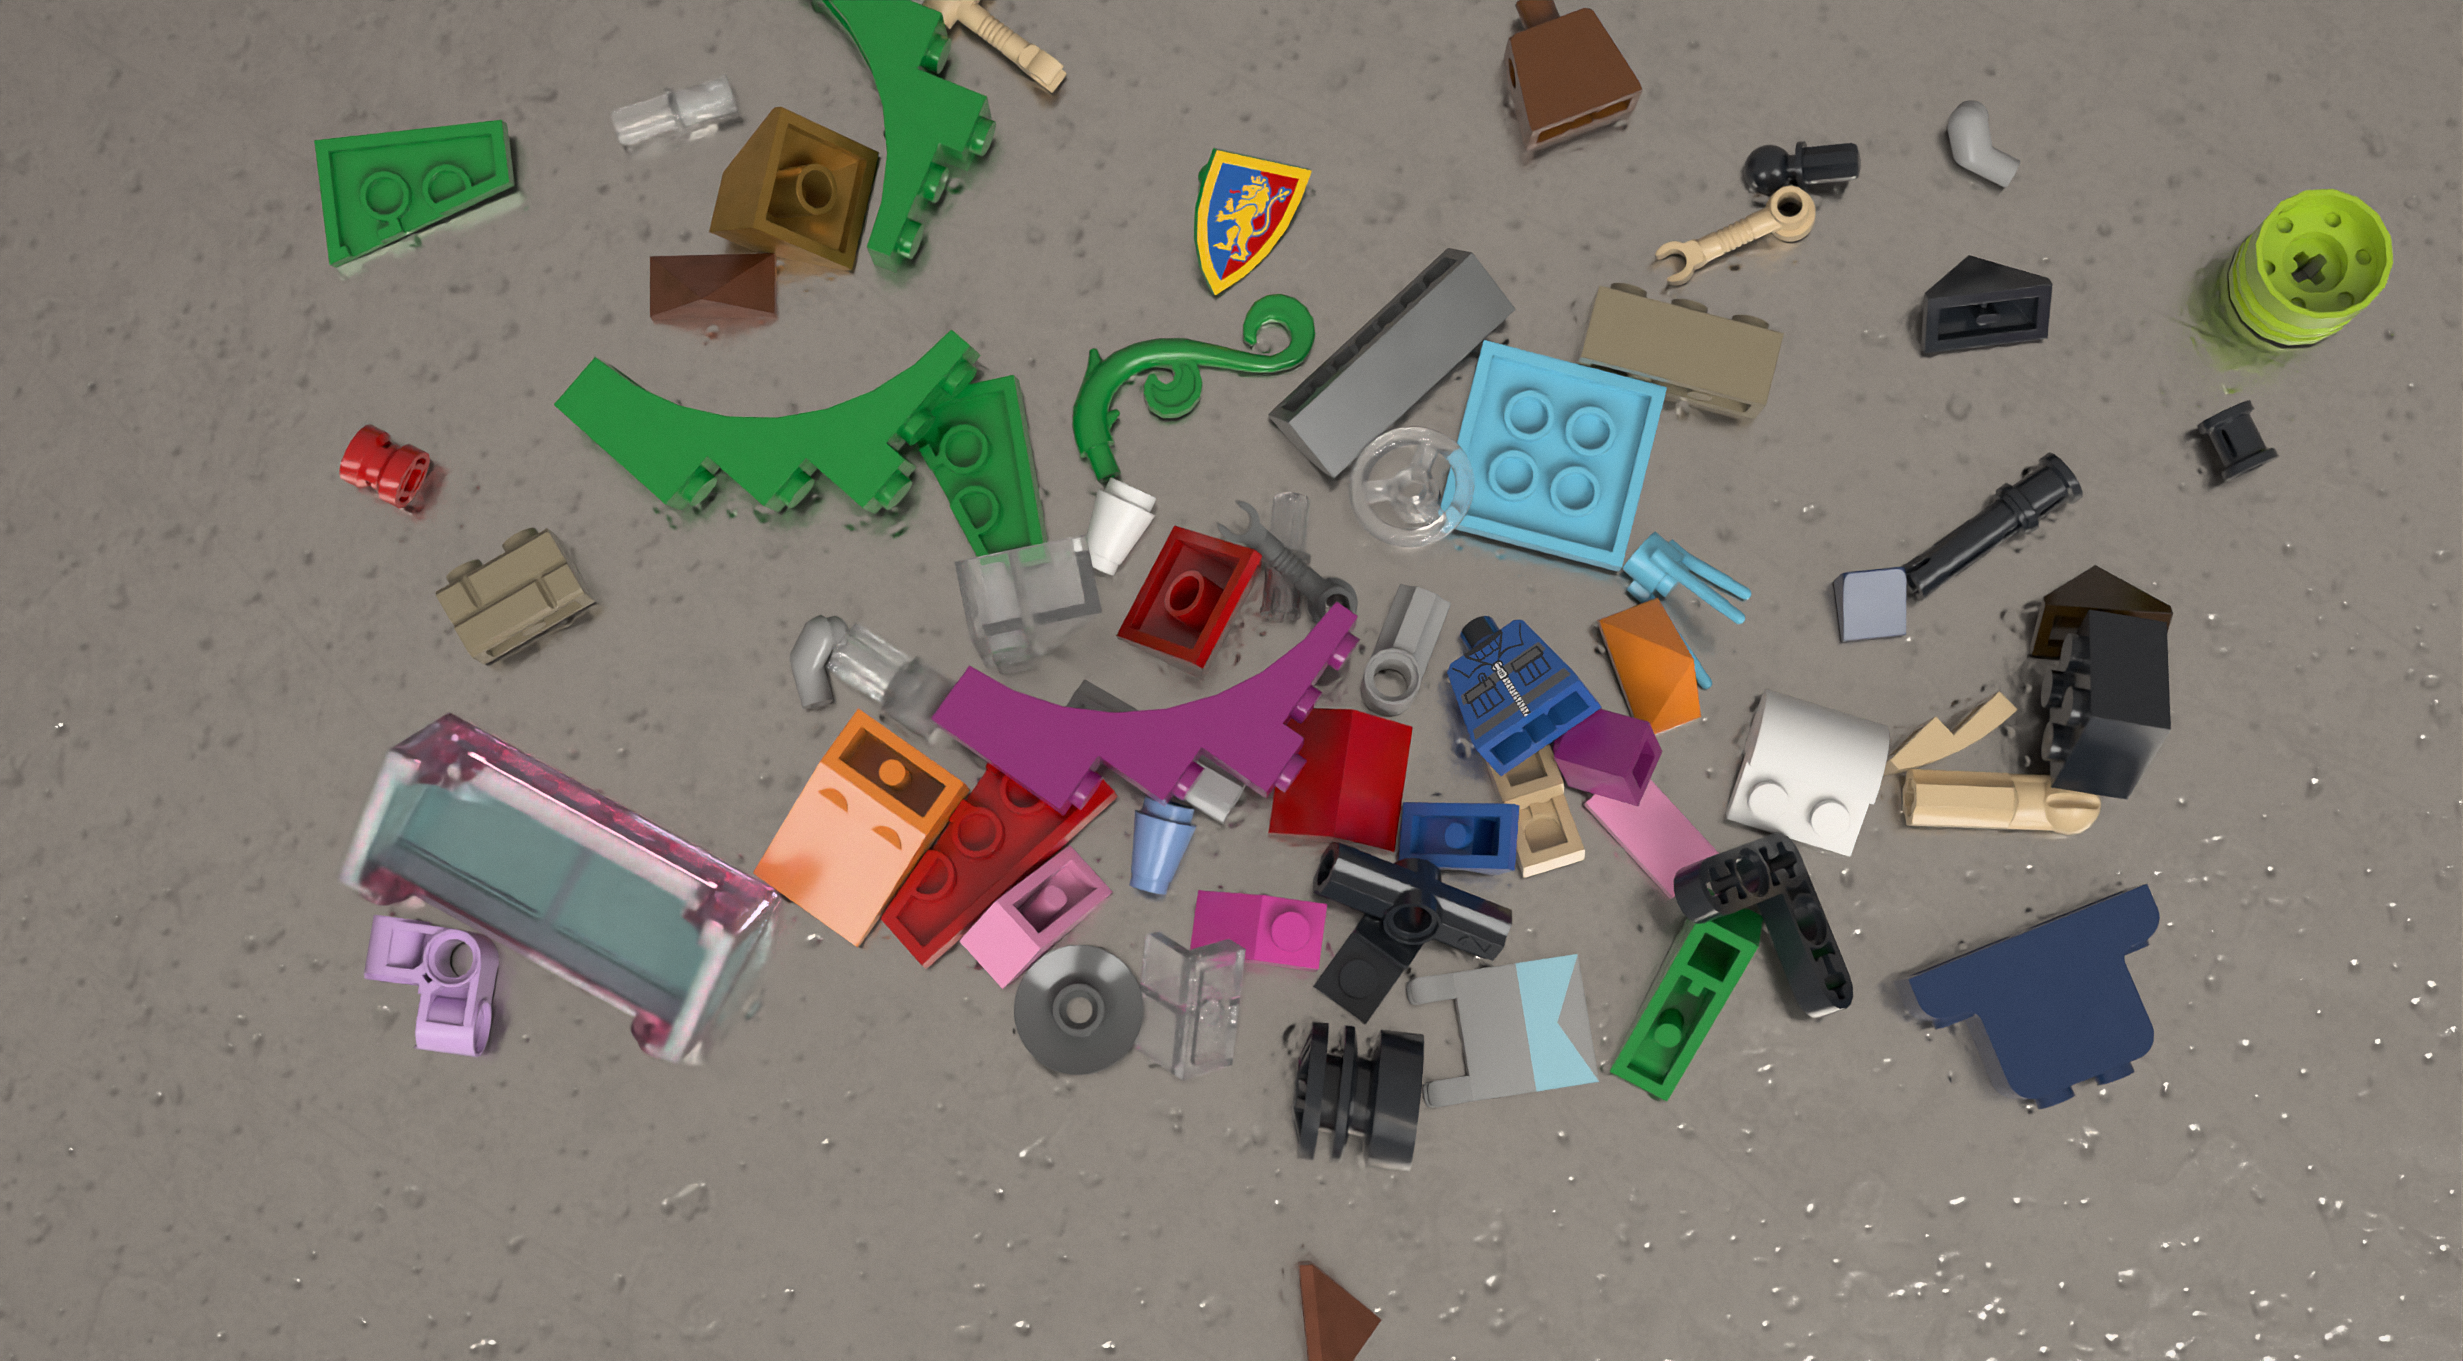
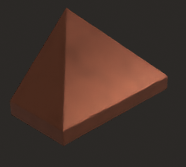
M774 253L650 256V318L652 320L777 317L776 255Z
M1312 1261L1298 1262L1307 1360L1353 1361L1382 1319Z

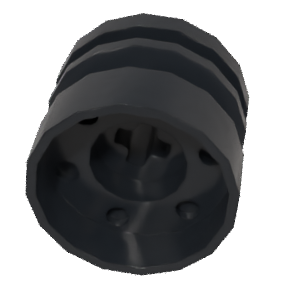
M1312 1021L1310 1035L1300 1056H1298L1291 1122L1298 1144L1297 1159L1313 1161L1318 1132L1331 1133L1329 1163L1340 1164L1345 1154L1349 1136L1353 1135L1362 1137L1365 1167L1410 1171L1420 1109L1424 1063V1034L1381 1029L1376 1038L1371 1058L1358 1057L1355 1026H1344L1340 1054L1327 1053L1329 1023Z

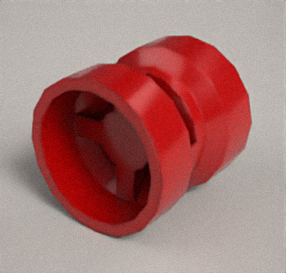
M368 424L361 428L349 443L341 461L339 474L343 481L359 489L371 486L377 490L381 500L400 509L405 507L419 491L428 472L430 457L427 452L411 444L403 446L393 444L389 433L372 424Z

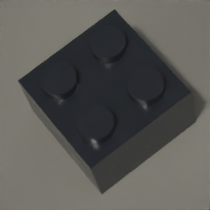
M2088 610L2076 634H2067L2061 651L2060 663L2056 670L2049 669L2047 671L2041 691L2042 707L2050 708V722L2046 726L2043 735L2041 752L2042 759L2050 761L2051 788L2125 800L2129 799L2171 731L2167 622Z

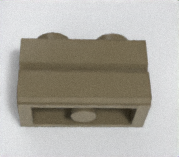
M528 528L514 534L502 544L505 551L503 554L485 564H482L481 560L476 559L456 567L446 576L449 584L435 592L437 599L449 620L453 623L454 629L467 652L473 659L484 665L595 602L592 593L578 572L564 544L548 528L541 532H538L536 528Z

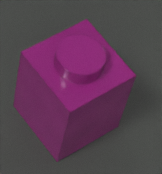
M1599 709L1555 739L1553 749L1554 759L1569 787L1639 806L1663 752L1648 721L1604 709Z

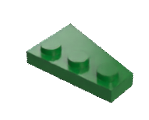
M503 120L314 140L329 265L335 268L515 186L508 126Z
M1009 375L968 384L960 394L953 398L947 394L931 412L936 417L928 432L917 443L920 447L921 455L950 502V508L984 571L993 575L1050 563V550L1019 379L1015 375Z

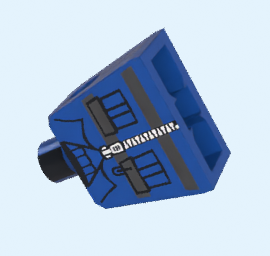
M1480 616L1468 622L1462 629L1460 638L1468 652L1450 664L1447 674L1472 744L1500 776H1503L1602 708L1598 700L1577 674L1522 619L1513 620L1502 629H1499L1492 617Z

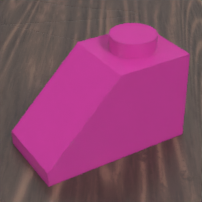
M1198 890L1189 954L1317 972L1320 963L1327 904L1266 895Z

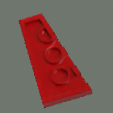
M987 763L985 766L986 772L966 800L962 799L948 819L950 824L932 850L926 851L880 919L925 969L929 968L972 928L997 899L1040 868L1118 797L1104 779H1102L1093 796L1081 810L1072 804L1063 816L994 766Z

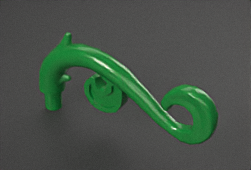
M1284 294L1266 295L1253 303L1243 323V339L1245 343L1250 346L1256 345L1257 333L1262 326L1270 322L1282 324L1290 334L1291 342L1289 346L1271 356L1253 354L1188 338H1156L1133 343L1113 352L1104 360H1102L1098 349L1092 348L1089 351L1087 369L1073 405L1072 429L1078 452L1081 457H1088L1097 481L1103 483L1109 481L1111 477L1116 478L1121 474L1111 450V446L1114 445L1115 441L1110 432L1112 425L1120 415V411L1117 408L1109 411V406L1115 392L1131 376L1153 367L1172 370L1174 378L1168 384L1159 381L1155 373L1149 374L1144 384L1143 397L1149 410L1162 418H1178L1190 412L1200 401L1203 382L1197 365L1252 373H1273L1289 370L1303 363L1310 354L1316 337L1314 319L1308 308L1295 297Z

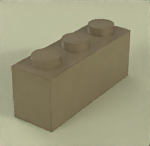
M1613 283L1610 288L1599 285L1591 302L1576 364L1667 387L1665 394L1667 397L1756 419L1767 404L1784 333L1768 329L1769 324L1766 321L1754 316L1734 315L1731 320L1708 314V308L1696 301L1673 299L1670 304L1647 298V292L1644 289L1631 284Z

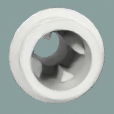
M1111 477L1104 491L1098 489L1083 546L1084 551L1079 561L1114 576L1118 566L1122 564L1154 519L1155 515L1150 512L1156 498Z

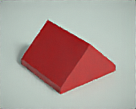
M1174 525L1116 636L1185 673L1204 681L1261 572L1262 555L1254 549Z
M1313 708L1302 724L1291 718L1286 726L1304 738V745L1298 754L1305 758L1307 762L1286 792L1275 786L1268 834L1331 843V841L1340 842L1351 847L1394 853L1413 727L1354 709Z

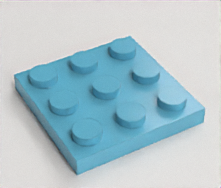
M1484 340L1435 524L1619 572L1623 565L1667 387Z

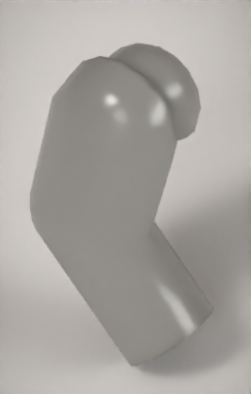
M1967 100L1960 103L1950 114L1947 126L1954 160L1960 166L2006 188L2014 177L2021 160L1992 147L1988 124L1989 114L1982 103L1975 100Z
M818 615L807 621L790 653V665L803 709L820 707L833 701L824 664L832 650H839L849 640L848 626L838 616L826 618L823 615Z

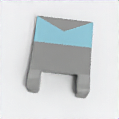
M1578 954L1418 977L1407 982L1406 989L1410 1004L1419 1005L1455 999L1467 1076L1429 1081L1423 1084L1424 1102L1427 1107H1443L1599 1082Z

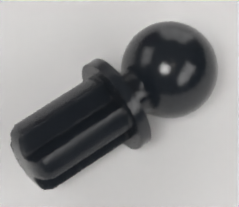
M1798 141L1794 155H1789L1786 150L1776 145H1763L1753 150L1747 157L1744 164V176L1748 185L1761 194H1774L1780 188L1788 186L1791 180L1796 179L1798 187L1803 191H1808L1810 184L1857 179L1861 169V158L1858 146L1853 143L1807 147L1805 141Z

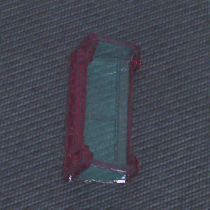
M450 712L389 749L338 877V880L358 890L365 900L377 905H391L395 902L406 901L415 896L634 1016L635 1018L632 1021L630 1030L641 1050L654 1058L668 1060L675 1065H678L703 1039L781 896V893L776 889Z

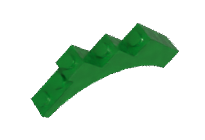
M818 0L854 40L875 79L882 102L887 156L882 201L867 249L874 265L897 273L903 258L912 259L919 248L925 225L919 221L928 201L936 203L943 193L949 174V168L945 167L944 164L947 163L968 171L975 154L984 156L994 136L996 121L991 120L992 116L987 96L931 74V72L939 74L942 71L949 56L952 43L951 38L947 37L948 34L941 12L911 0Z
M951 329L914 365L873 391L827 409L782 417L724 416L680 406L649 392L613 365L594 357L554 403V406L665 505L683 511L688 504L693 507L704 500L716 485L717 478L714 474L721 468L764 507L780 512L785 505L788 508L796 506L808 494L815 482L811 475L818 468L863 509L876 514L882 507L886 510L892 509L902 500L912 486L913 482L908 477L917 466L898 450L905 442L910 446L914 445L928 432L936 418L931 412L947 394L953 398L968 386L977 373V368L973 364L981 355Z

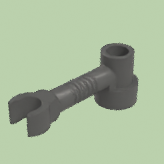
M1235 500V503L1242 510L1246 511L1249 516V525L1245 531L1232 533L1227 527L1216 522L1217 529L1224 538L1234 543H1244L1248 548L1256 550L1262 555V559L1266 563H1270V566L1274 567L1275 571H1279L1280 575H1284V578L1288 579L1289 583H1293V586L1305 595V609L1310 618L1316 623L1326 614L1325 602L1333 594H1341L1344 601L1343 606L1354 614L1356 613L1358 599L1353 587L1345 580L1336 576L1322 577L1314 569L1308 567L1307 563H1303L1301 558L1298 559V556L1294 555L1293 551H1289L1287 546L1284 547V544L1260 524L1258 512L1249 503Z

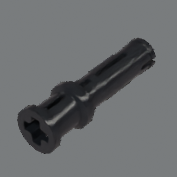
M2047 453L2039 459V467L2013 486L2005 483L1996 489V494L1992 496L1993 503L1988 505L1983 511L1961 524L1922 554L1903 564L1901 567H1905L1906 586L1912 593L1915 592L1916 597L1923 601L1940 588L1941 585L1970 567L2005 540H2008L2015 534L2021 536L2024 534L2030 535L2039 528V520L2064 502L2074 504L2081 499L2083 491L2080 483L2064 461L2053 453Z

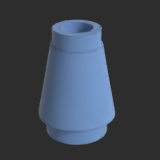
M1145 796L1142 810H1135L1130 886L1152 893L1167 894L1169 883L1172 881L1197 825L1191 823L1195 810L1193 807L1169 801L1166 807H1164L1151 797Z

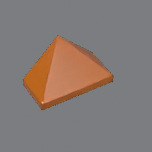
M1658 598L1648 600L1597 620L1633 718L1648 721L1654 734L1701 717L1694 659Z

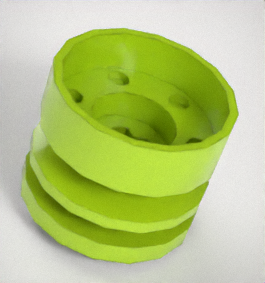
M2335 189L2302 191L2281 201L2236 250L2228 273L2230 298L2242 321L2261 337L2285 345L2314 344L2336 334L2352 318L2363 311L2385 288L2393 265L2391 236L2379 214L2359 197ZM2303 270L2310 279L2298 283L2291 274Z

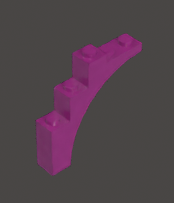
M1336 601L1300 643L1261 673L1217 695L1167 709L1114 713L1064 707L1014 691L969 665L931 720L942 731L1063 816L1072 804L1081 810L1093 796L1103 779L1102 776L1095 772L1101 763L1164 807H1166L1173 795L1183 801L1192 791L1205 771V768L1197 764L1202 755L1264 798H1267L1275 786L1286 792L1306 764L1307 760L1298 754L1304 745V738L1286 725L1291 718L1300 724L1303 723L1323 694L1314 685L1325 669L1330 665L1339 671L1356 648L1360 639L1352 634V631L1356 627L1358 616Z

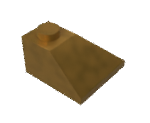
M774 107L724 170L709 232L757 253H774L776 257L844 271L852 270L879 152L786 108Z

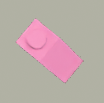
M1069 845L997 899L962 937L960 943L1003 989L1029 969L1040 957L1049 952L1113 891Z

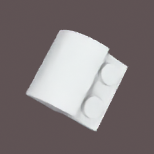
M1764 689L1744 747L1746 755L1726 810L1727 819L1771 833H1782L1791 839L1850 857L1869 803L1874 805L1881 785L1889 749L1890 734L1888 727Z

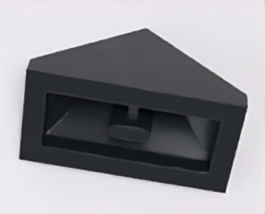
M1968 255L1925 292L1921 348L1924 353L2048 339L2053 284L2047 277Z

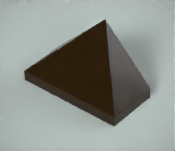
M2094 565L2043 597L2030 644L2031 655L2061 657L2063 643L2067 634H2076L2088 610L2167 622V633L2173 611L2170 605Z

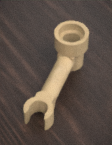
M925 0L922 3L923 6L942 13L947 30H950L957 20L974 33H978V36L983 37L985 41L987 40L994 48L997 47L998 51H1002V54L1016 63L1022 71L1051 93L1054 92L1067 75L1062 70L1064 66L1033 43L1030 44L1020 35L1014 33L1012 29L1009 30L1008 26H1005L999 19H995V16L990 15L987 10L978 4L980 0Z
M1782 187L1769 198L1765 208L1746 216L1745 219L1741 218L1739 222L1735 221L1734 224H1729L1728 227L1724 226L1723 229H1718L1717 232H1712L1699 239H1692L1685 243L1672 241L1663 244L1655 253L1656 260L1664 259L1671 254L1682 255L1687 261L1685 268L1681 272L1667 278V283L1670 286L1682 285L1691 279L1696 269L1703 267L1707 262L1768 233H1771L1777 239L1787 242L1804 238L1812 230L1815 223L1814 202L1799 187ZM1788 202L1796 203L1801 207V211L1793 217L1783 216L1778 210L1783 204Z

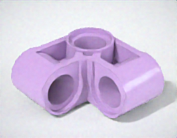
M374 915L364 969V979L419 986L418 994H421L416 1020V1045L414 1049L479 1057L483 1053L491 1028V1003L499 965V956L495 944L486 935L474 931L433 926L432 922ZM465 942L471 948L473 962L467 973L458 977L450 966V956L458 944Z

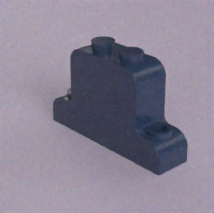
M2148 884L2129 887L1895 980L1894 984L1908 1013L1917 1019L1932 1021L1935 1030L1965 1020L1989 1079L1997 1092L2011 1099H2034L2038 1109L2048 1108L2073 1098L2075 1093L2072 1085L2094 1077L2099 1086L2133 1074L2135 1070L2131 1062L2143 1057L2151 1049L2154 1042V1029L2125 963V955L2150 945L2148 939L2155 933L2159 925V910Z

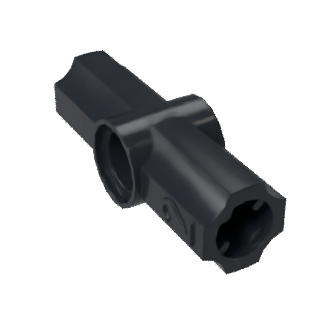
M1331 841L1322 854L1319 867L1314 875L1313 893L1382 919L1384 931L1390 938L1399 943L1419 945L1434 939L1483 959L1494 961L1503 950L1508 932L1512 927L1511 909L1442 883L1440 870L1428 860L1404 858L1391 863L1343 843Z

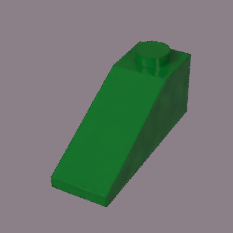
M1708 888L1711 896L1715 895L1713 890ZM1743 908L1705 924H1696L1688 918L1686 919L1643 1001L1609 1072L1668 1101L1757 951L1763 922L1761 915L1748 908Z

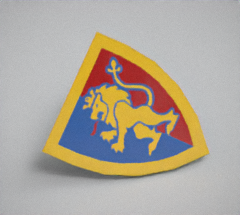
M1213 148L1208 164L1204 165L1198 174V181L1201 186L1195 205L1194 243L1198 264L1213 295L1219 294L1245 277L1269 254L1288 228L1302 199L1312 170Z

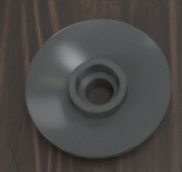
M1068 945L1052 950L1040 957L1031 965L1021 979L1014 1001L1016 1029L1028 1052L1046 1067L1070 1075L1097 1073L1120 1061L1136 1042L1144 1017L1142 992L1131 970L1112 953L1089 945ZM1076 998H1085L1092 1005V1015L1086 1022H1073L1068 1015V1006Z

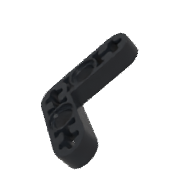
M1774 833L1700 860L1676 872L1674 878L1676 901L1685 916L1696 924H1705L1757 903L1799 1006L1807 1015L1813 1018H1821L1847 1009L1851 1005L1853 984L1801 854L1788 836L1782 833ZM1765 861H1768L1772 873L1769 872L1768 866ZM1710 882L1715 895L1711 896L1706 883Z

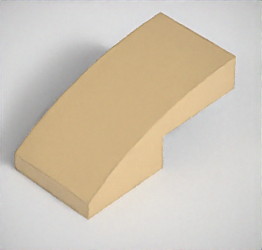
M1998 691L1983 699L1951 731L1935 716L1920 724L1887 756L1883 775L1889 776L1905 773L1910 769L1927 766L1954 754L1983 738L2018 709Z
M1546 745L1503 776H1500L1486 761L1498 803L1520 805L1516 858L1523 878L1584 860L1585 849L1564 796V782L1550 745Z

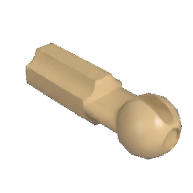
M1910 769L1906 773V781L1902 789V811L1905 814L1907 826L2048 830L2064 835H2074L2090 828L2101 810L2100 795L2051 788V775Z

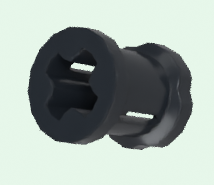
M2250 400L2225 409L2197 425L2200 434L2209 435L2225 467L2221 473L2225 482L2243 476L2279 457L2275 448L2266 447L2250 415L2255 409Z

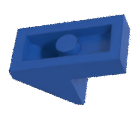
M1403 802L1399 860L1404 858H1420L1428 860L1440 870H1467L1487 875H1500L1515 871L1520 805Z

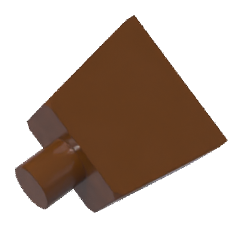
M1554 0L1517 1L1515 7L1525 30L1508 38L1504 53V63L1520 134L1526 151L1635 109L1643 91L1641 84L1591 8H1582L1560 17Z

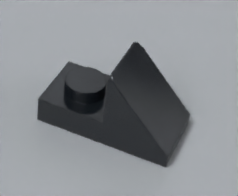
M1365 913L1313 988L1366 1025L1398 978L1409 967L1423 944L1407 945L1393 940L1384 931L1382 919Z

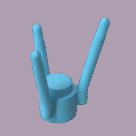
M1656 531L1642 543L1623 567V570L1634 579L1627 588V591L1641 603L1654 599L1653 593L1655 591H1658L1666 598L1681 583L1734 623L1742 624L1745 621L1743 612L1689 571H1693L1744 600L1751 597V590L1733 580L1732 577L1688 553L1673 539L1670 542L1666 541ZM1678 631L1694 659L1697 682L1703 689H1709L1712 686L1711 678Z

